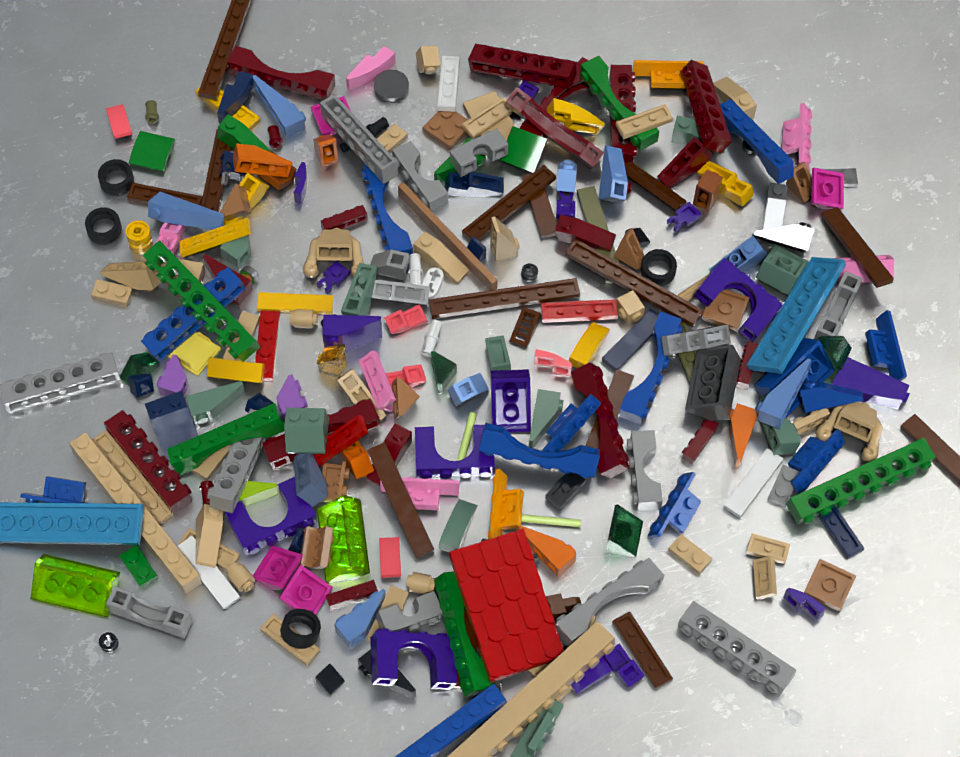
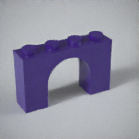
M723 258L693 296L707 307L710 306L722 291L727 289L739 290L747 297H750L751 314L738 332L750 342H753L783 304L780 303L778 298L765 291L763 286L751 280L748 274L736 268L733 262Z
M473 425V450L469 456L459 461H450L438 454L435 448L434 426L415 427L416 478L441 477L447 479L452 476L468 478L471 476L489 477L490 475H495L494 455H485L482 451H479L484 425Z
M295 477L278 484L279 493L288 508V512L284 520L275 526L263 527L254 523L242 501L237 503L233 513L224 511L225 517L245 556L256 554L261 548L266 546H273L285 537L290 538L294 536L299 528L313 527L317 523L316 514L312 506L296 495Z
M382 628L376 630L370 637L372 685L392 686L398 680L397 657L399 650L404 648L416 649L428 660L431 689L451 690L457 684L455 659L450 648L449 636L446 633L433 635L424 631L409 633L407 630H399L394 632Z

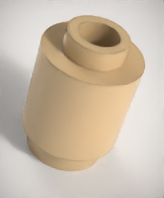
M295 309V311L290 312V326L313 329L314 325H317L318 314H315L314 310Z
M236 562L227 569L226 573L229 580L239 592H248L254 587L255 578L243 564Z
M413 572L412 575H408L406 587H409V592L424 595L434 591L435 578H432L431 575Z

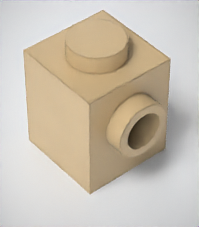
M421 46L417 50L416 59L419 73L434 74L441 66L438 46Z
M633 290L617 298V313L622 320H625L627 325L632 322H638L644 316L645 307Z

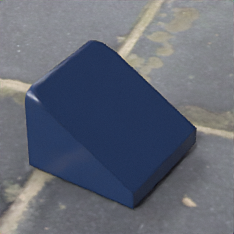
M472 237L467 248L481 262L486 258V247L476 237Z
M151 374L128 376L130 391L137 398L154 392Z
M258 393L248 399L245 411L249 413L250 409L259 410L274 402Z
M302 528L297 530L288 549L289 551L301 554L304 537Z

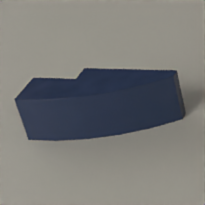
M238 71L234 85H226L217 111L219 124L228 114L233 116L245 103L254 85L251 73Z
M449 172L445 178V189L450 196H498L504 193V178L470 172L460 177L458 173Z

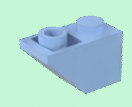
M572 160L559 162L556 191L575 192L577 163H574Z
M481 373L470 376L447 389L455 406L489 390Z

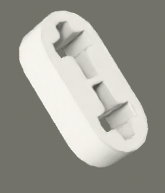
M436 267L428 270L422 285L432 288V292L429 293L428 302L429 299L437 297L444 279L443 271ZM435 274L438 275V277H436L435 281L433 282L432 277H434Z

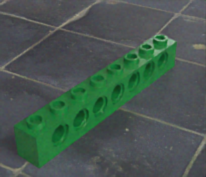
M160 240L143 254V257L146 259L144 264L151 271L155 270L158 273L156 276L163 284L167 282L170 285L168 289L174 296L179 295L182 298L180 302L187 309L189 307L193 309V316L198 321L203 320L206 323L204 327L210 334L214 332L218 336L216 340L223 347L227 345L230 348L228 352L235 360L239 358L244 362L260 348L257 341ZM167 262L164 267H161L163 263ZM191 287L189 291L184 292L186 288ZM203 299L202 303L196 305L197 301ZM215 312L212 317H208L210 313ZM223 325H227L225 329L220 330ZM240 337L237 342L232 343L234 338Z
M922 438L795 495L788 500L786 506L797 525L803 522L808 524L820 514L825 516L831 513L834 507L841 509L853 499L858 501L864 498L868 492L876 493L882 489V486L886 484L891 486L897 483L899 478L903 476L909 478L919 469L924 471L930 468L936 456L925 438ZM908 457L913 458L915 463L911 462ZM892 465H896L899 470H895ZM875 472L880 473L882 478L878 477ZM859 480H863L866 485L860 484ZM842 487L847 488L849 493L844 492ZM825 495H829L832 501L826 499ZM808 502L813 503L816 508H811Z

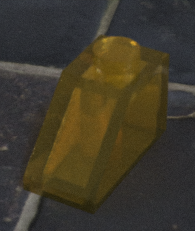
M337 344L324 348L323 353H320L317 358L320 373L337 378L343 375L347 365L346 344Z

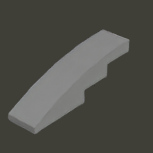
M375 280L372 299L428 305L430 286Z
M728 324L661 337L664 356L731 343Z

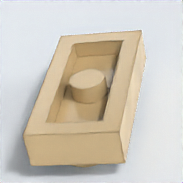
M394 123L377 140L391 153L393 149L408 138V133Z
M97 279L91 297L92 299L128 307L134 291L133 288Z
M827 408L813 411L807 417L795 419L793 425L797 433L801 435L824 423L830 416V412Z
M751 533L746 554L759 558L771 555L774 557L775 562L785 565L790 544Z
M682 534L668 548L670 553L698 575L712 561L708 554Z
M770 555L753 560L755 597L761 600L777 596L774 557Z

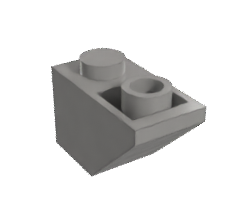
M387 250L373 255L370 265L377 266L376 274L405 280L409 268V254Z

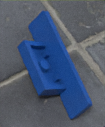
M886 310L876 318L879 331L869 329L865 332L873 366L888 368L891 377L902 381L907 377L891 311Z
M590 394L578 408L571 403L546 431L552 439L542 451H561L571 441L576 432L584 426L588 418L596 412L601 402Z
M836 429L826 442L810 436L788 462L790 468L800 472L792 481V486L797 495L809 487L812 481L844 445L845 440L840 430Z
M694 472L683 473L677 479L675 489L669 493L668 501L659 511L660 515L650 526L648 534L650 539L660 537L667 524L679 534L684 533L701 503V500L688 490L696 476Z
M46 476L43 495L21 493L20 495L21 498H26L25 502L38 503V500L45 501V503H88L83 502L86 482Z

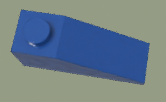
M807 381L800 388L805 413L863 401V391L821 381Z

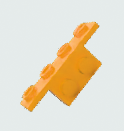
M634 60L633 72H635V76H650L651 88H686L681 70L689 61Z
M496 469L495 476L493 477L494 491L491 496L492 512L490 513L491 523L488 539L501 536L503 530L516 529L521 526L524 492L521 489L506 490L507 475L501 469Z

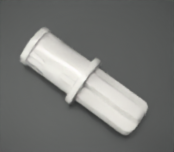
M413 253L409 255L410 269L408 274L410 275V284L421 285V275L423 274L421 255Z
M433 319L428 334L424 335L425 341L421 354L426 357H432L435 345L439 341L438 334L442 325L441 321Z

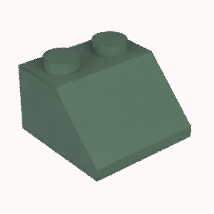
M775 244L764 259L756 278L762 283L776 288L779 292L789 295L808 261Z
M286 408L284 430L287 454L326 453L329 416L325 408Z

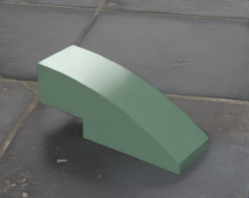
M504 335L485 338L490 371L511 370Z
M461 499L458 500L439 541V549L450 552L461 548L478 505Z

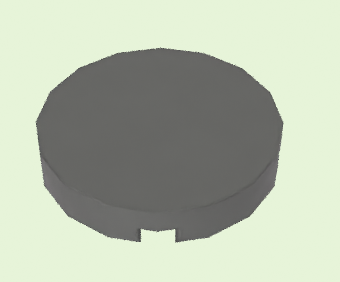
M385 70L375 78L374 91L380 99L387 102H395L397 99H403L407 95L409 81L406 75L398 70Z

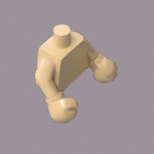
M340 228L322 230L320 236L313 239L310 243L309 254L303 266V273L308 278L317 277L319 273L318 260L352 261L351 275L354 278L359 263L364 264L359 241L350 236L348 230H341Z
M855 402L836 406L828 419L817 428L816 436L819 440L826 442L832 435V430L836 428L866 441L868 444L863 449L861 458L864 462H871L878 457L879 439L883 427L879 419L876 418L877 411L870 408L865 402Z

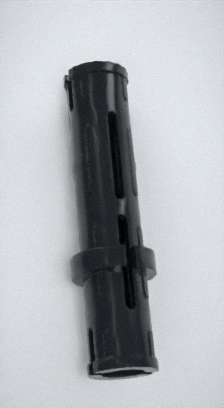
M382 117L375 123L368 124L366 128L376 137L379 132L388 128L389 124L387 119ZM345 142L339 144L340 150L344 154L352 150Z

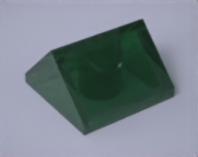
M618 504L614 507L606 552L636 557L643 521Z

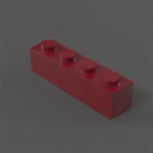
M363 205L356 206L353 209L324 218L320 221L322 230H332L334 228L342 230L368 220V215Z
M748 341L747 345H744L743 352H745V355L741 357L740 362H742V366H739L738 372L740 374L736 382V387L745 390L749 388L753 370L748 369L747 363L759 344Z
M704 420L701 424V429L696 431L694 439H690L689 446L683 449L682 459L692 465L718 429L719 423Z
M371 580L327 594L326 600L331 611L368 599L372 593L378 590L375 581Z

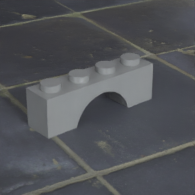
M412 141L392 150V156L397 161L404 181L409 182L410 189L418 195L419 199L431 211L449 203V193L439 180H426L417 174L416 169L421 164L420 153Z
M845 271L834 298L817 329L814 340H819L822 345L829 348L832 347L859 291L863 278Z
M655 430L631 431L630 439H627V449L631 450L629 467L633 468L631 485L635 486L633 504H637V511L659 510L662 507L661 483L651 480L643 469L644 463L654 457L656 453Z
M114 586L106 603L110 613L185 639L192 623L191 614L188 611L174 606L160 607L153 605L138 597L134 592Z

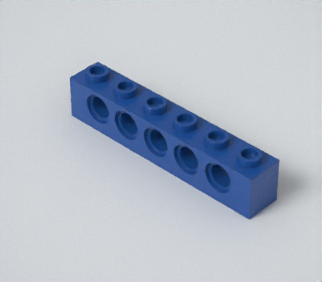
M229 267L221 270L211 282L203 285L224 308L246 290L242 281ZM225 286L224 290L218 291L219 288ZM203 299L197 301L196 305L202 303ZM184 305L177 307L172 315L167 319H163L153 331L146 333L141 340L143 345L159 363L206 324L203 320L198 321L194 316H189L193 311L191 307L188 309ZM215 312L210 313L208 317H212ZM182 323L179 328H175L177 324ZM167 335L165 340L160 341L163 336Z

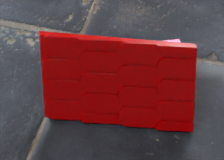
M524 528L449 552V558L489 683L551 663L563 652V646L554 624L555 620L545 596L543 584Z

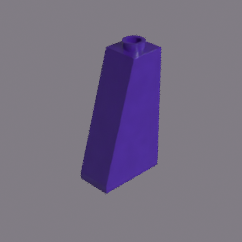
M847 356L832 383L833 385L863 391V401L859 402L899 409L901 403L906 404L910 395L907 392L910 385Z

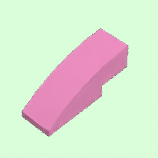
M383 46L374 57L367 54L346 77L347 88L350 90L375 80L379 73L389 70L396 63L395 52Z
M164 223L160 228V235L156 243L160 240L175 255L186 226Z

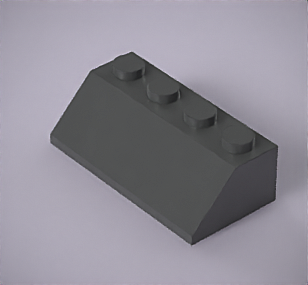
M733 345L697 350L685 407L687 412L710 421L730 419L741 361Z

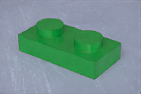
M137 545L119 555L141 589L158 579L156 572Z

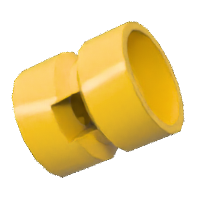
M135 220L127 225L125 233L130 250L136 254H144L153 246L148 224L141 220Z

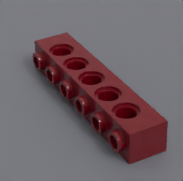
M476 43L468 58L470 71L567 89L571 88L577 74L575 61Z
M691 59L683 67L681 74L704 148L721 154L732 143L708 66Z
M611 65L609 78L613 94L624 107L631 112H636V101H633V97L636 95V87H632V83H635V72H632V65ZM610 116L611 146L622 149L624 164L630 161L633 162V157H637V147L632 145L630 138H622L616 127L617 121L613 120Z
M124 410L120 411L104 422L106 430L156 491L169 510L175 514L192 502L190 488L187 484L182 485L179 481L181 478L176 470L171 471L168 467L169 462L164 456H159L157 453L158 448L153 442H148L146 439L147 435L142 428H137L131 414L127 415ZM131 431L130 434L124 435L125 432ZM137 445H142L139 449L134 448ZM148 459H153L150 463L145 462ZM159 473H165L161 477H156ZM175 487V490L167 491L168 488Z

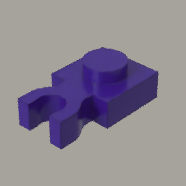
M563 191L559 192L560 200H557L556 219H559L560 215L575 218V201H572L574 192H570L569 196L563 195Z
M688 202L675 211V216L667 219V224L676 223L674 231L677 232L683 224L688 227L700 219L701 213Z
M335 261L324 272L325 278L317 282V287L320 289L323 285H327L325 293L329 294L333 285L339 287L350 276V271Z

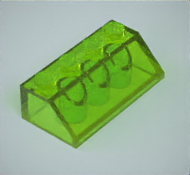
M342 495L317 509L319 528H333L332 534L334 539L329 552L331 559L327 568H324L325 582L328 584L357 580L370 573L361 499Z
M43 554L34 564L30 599L107 618L110 612L106 603L114 586L118 587L120 572Z

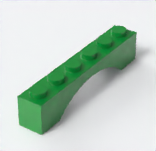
M599 55L581 64V80L588 84L592 94L599 98L601 105L604 108L606 107L613 120L619 121L636 115V113L624 107L613 94L608 78L609 67ZM656 127L629 138L632 145L641 151L658 142L659 130Z
M273 403L167 449L170 463L179 475H183L193 469H197L205 459L227 445L252 438H269L284 432L285 420L283 414L276 404Z
M454 571L444 572L434 579L435 589L438 593L440 609L443 612L445 628L450 639V648L453 651L455 667L459 674L460 687L463 690L464 697L479 695L494 684V682L489 683L483 661L475 652L466 632L464 621L465 605Z

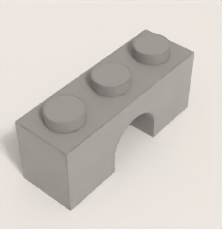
M498 129L488 131L484 135L476 139L473 138L467 143L450 150V162L460 177L477 170V158L475 157L477 155H486L492 162L508 155V143Z
M435 591L415 598L412 603L415 608V615L413 616L403 615L397 604L379 610L375 617L380 629L386 628L394 632L399 630L414 632L419 630L421 625L428 623L430 626L438 623L443 612L440 609V603Z

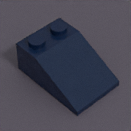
M179 391L145 403L147 414L163 456L169 462L168 448L198 436L183 393Z

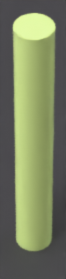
M470 412L468 415L457 461L466 457L476 413Z
M522 514L521 522L581 527V519Z

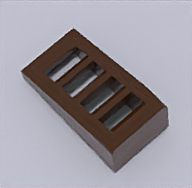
M523 307L509 342L527 348L542 316L541 313ZM528 316L530 318H533L534 320L530 321L525 319V317ZM523 322H524V323H527V324L531 325V327L529 328V327L523 326L522 324H523ZM523 329L525 331H528V335L519 332V330ZM518 335L526 338V340L522 341L516 339V336Z

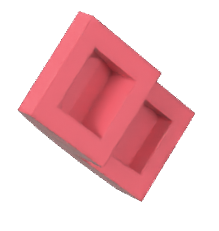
M124 105L106 108L114 139L132 135Z
M420 304L404 312L399 310L384 317L391 334L405 332L428 323Z
M536 349L534 365L553 367L552 374L571 376L572 363L556 354Z
M421 364L405 366L402 371L386 373L391 388L392 382L396 378H401L411 388L427 381Z
M399 537L379 538L381 578L401 577Z

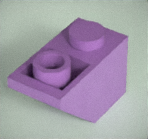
M173 354L171 359L167 360L163 376H160L157 381L159 393L164 397L182 391L184 396L189 387L187 377L177 355Z
M292 374L288 375L276 397L278 408L283 414L284 420L286 408L308 407L305 396L301 397L299 391H302L298 380H294Z

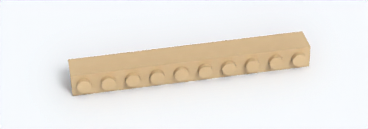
M86 432L69 443L73 454L113 504H143ZM144 506L141 540L186 596L202 584L200 575Z
M597 621L447 757H492L498 751L502 752L513 737L517 738L523 733V728L528 723L532 724L539 718L540 712L544 709L548 710L559 695H565L570 689L569 686L574 681L576 683L584 677L585 671L589 668L593 669L600 662L599 659L604 654L608 655L615 648V637Z

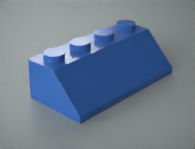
M804 338L782 374L768 372L754 385L759 395L766 397L808 358L811 359L810 371L802 385L812 380L824 382L835 371V368L821 342ZM800 390L786 417L803 402Z

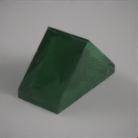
M820 336L818 339L838 371L842 370L852 347L844 336Z
M431 351L432 369L437 391L440 394L456 375L457 364L439 353Z
M148 352L134 354L129 357L119 377L129 386L128 376L151 374L161 363Z

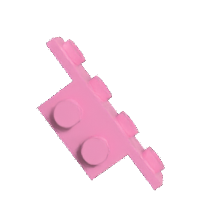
M801 103L800 118L783 121L782 150L787 155L799 152V164L805 162L809 170V164L811 163L809 149L812 146L810 141V134L812 133L810 119H812V112L805 103Z
M401 477L416 509L438 510L439 495H459L458 480ZM380 480V491L386 492Z

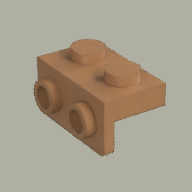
M342 461V465L324 463L322 475L327 484L328 496L322 502L342 504L343 497L346 498L348 486H345V481L350 478V468H347V461Z
M305 527L301 550L303 558L299 565L301 564L304 567L316 570L327 568L331 559L329 552L334 539L332 534L333 528L322 527L317 529Z

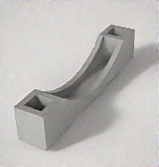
M647 558L645 561H638L632 570L621 573L615 582H608L602 588V591L592 593L585 603H578L572 608V612L557 618L555 626L559 638L569 647L588 630L591 618L606 603L625 595L648 594L662 583L665 575L650 558Z

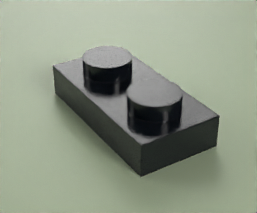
M572 472L565 474L545 495V499L561 510L585 484L586 479Z

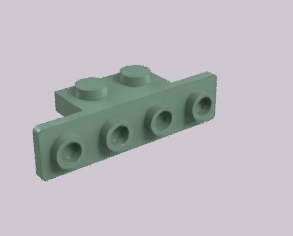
M554 700V704L548 710L544 709L539 713V718L534 723H529L510 757H535L537 752L541 753L546 744V741H544L548 734L551 735L555 729L556 723L554 722L563 708L562 703Z

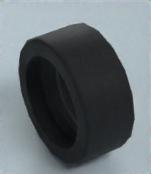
M121 159L106 161L98 170L100 186L105 193L110 195L124 194L130 190L132 182L134 183L131 166ZM113 171H123L127 175L125 180L117 184H110L105 180L106 176Z
M100 207L94 209L85 219L88 237L98 244L111 243L121 234L122 226L119 216L110 208ZM100 219L114 221L113 228L104 233L94 231L92 226Z
M663 249L649 251L643 257L641 275L659 286L669 284L676 274V259L670 252ZM654 260L664 261L669 265L670 270L664 275L653 274L649 271L648 264Z
M305 609L291 610L283 619L280 629L281 637L291 647L297 649L311 647L318 639L321 623L318 617L311 611ZM295 622L306 624L310 627L312 633L308 635L297 634L290 629L289 625Z

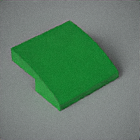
M512 126L507 138L508 155L499 160L534 173L547 139Z
M140 131L128 163L165 172L175 139Z

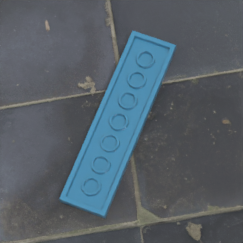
M811 257L747 363L749 370L777 374L783 373L845 268L846 263L844 259Z
M0 502V543L140 545L144 505Z

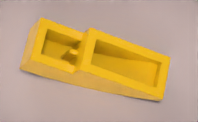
M553 98L547 106V113L559 122L564 123V126L570 130L598 135L604 127V122L572 103Z
M708 161L697 172L700 177L703 176L706 170L716 172L722 176L720 194L742 207L754 196L752 185L738 179L737 173L711 161Z
M592 322L569 356V362L572 363V366L579 368L589 362L591 363L595 359L610 329Z
M209 357L207 377L263 383L265 364Z

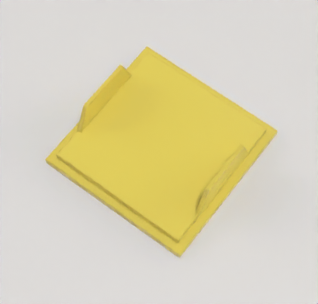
M195 332L169 354L168 357L171 359L173 354L177 355L181 366L199 376L208 365L209 357L214 358L221 350V347L211 342L202 333Z

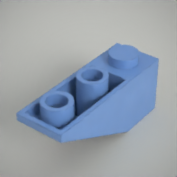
M605 145L599 199L613 203L625 201L628 181L622 149Z
M751 236L724 258L733 262L736 268L744 272L760 263L767 257L768 253L754 236ZM723 258L708 270L712 273Z
M384 589L379 592L375 591L366 602L357 604L352 609V612L347 615L344 614L336 620L334 624L335 631L349 649L367 637L376 619L375 616L385 599L386 593Z

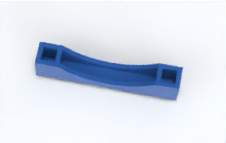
M732 99L720 104L728 131L737 134L751 146L767 173L777 184L794 177V161Z
M363 162L364 170H361L363 181L366 180L368 184L365 185L367 195L372 197V200H370L372 211L376 210L375 221L377 226L380 225L381 230H379L381 240L386 243L384 250H395L408 253L409 255L413 254V247L408 232L393 222L384 206L383 197L389 181L383 184Z
M660 311L653 328V338L657 350L655 365L641 384L626 393L619 410V417L641 424L643 418L647 419L650 408H648L649 402H654L657 394L654 390L656 385H661L664 376L661 373L663 369L667 370L670 359H668L669 355L664 356L661 337L682 333L681 318Z
M489 423L484 425L479 451H482L485 455L493 456L495 454L502 456L506 460L516 459L528 465L532 463L538 464L545 469L555 468L566 474L572 472L583 478L595 477L600 458V449L584 445L556 452L537 450L519 442L505 427Z
M492 684L395 757H436L463 734L491 718L507 703V700L495 684Z

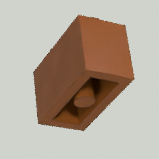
M706 170L696 185L693 205L709 213L719 198L723 177L716 172Z

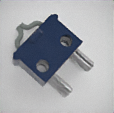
M223 151L220 157L219 176H222L221 185L224 184L226 186L228 178L238 180L241 183L247 174L234 171V151Z

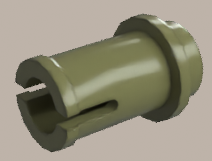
M149 100L145 103V120L149 124H155L159 120L157 103L154 100Z

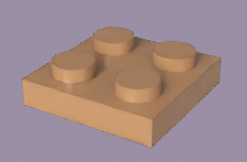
M438 111L422 127V130L451 150L467 134L462 128V124L468 119L456 111Z
M724 290L709 307L706 306L701 320L719 326L728 324L729 329L738 331L750 297Z
M819 559L804 593L819 603L840 612L856 575Z

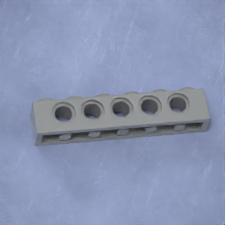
M335 94L320 102L322 118L383 184L398 176L396 159Z
M103 353L94 358L82 359L73 364H64L59 368L46 369L41 373L29 374L20 379L5 381L0 384V390L5 408L9 413L121 380L113 353Z
M250 409L248 414L257 410ZM252 438L230 444L228 457L222 461V470L220 473L217 472L214 487H210L207 498L210 499L211 508L229 513L234 512L263 449L262 443L266 442L267 438Z
M695 601L690 604L679 620L678 627H680L684 634L695 637L699 644L714 650L718 657L729 660L736 669L745 671L752 680L760 681L772 693L781 695L795 675V668ZM697 624H704L706 629L698 628ZM714 635L722 636L723 640H716ZM731 647H738L740 652L732 651ZM754 658L757 660L758 663L752 664L748 661V659ZM770 669L775 673V675L770 676L765 672V670Z

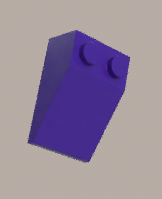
M324 315L322 332L324 353L331 355L343 354L382 338L381 316Z
M529 369L490 371L492 424L505 427L509 433L531 432Z

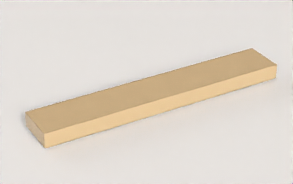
M107 430L92 439L160 526L174 517L167 505L161 500L156 491Z

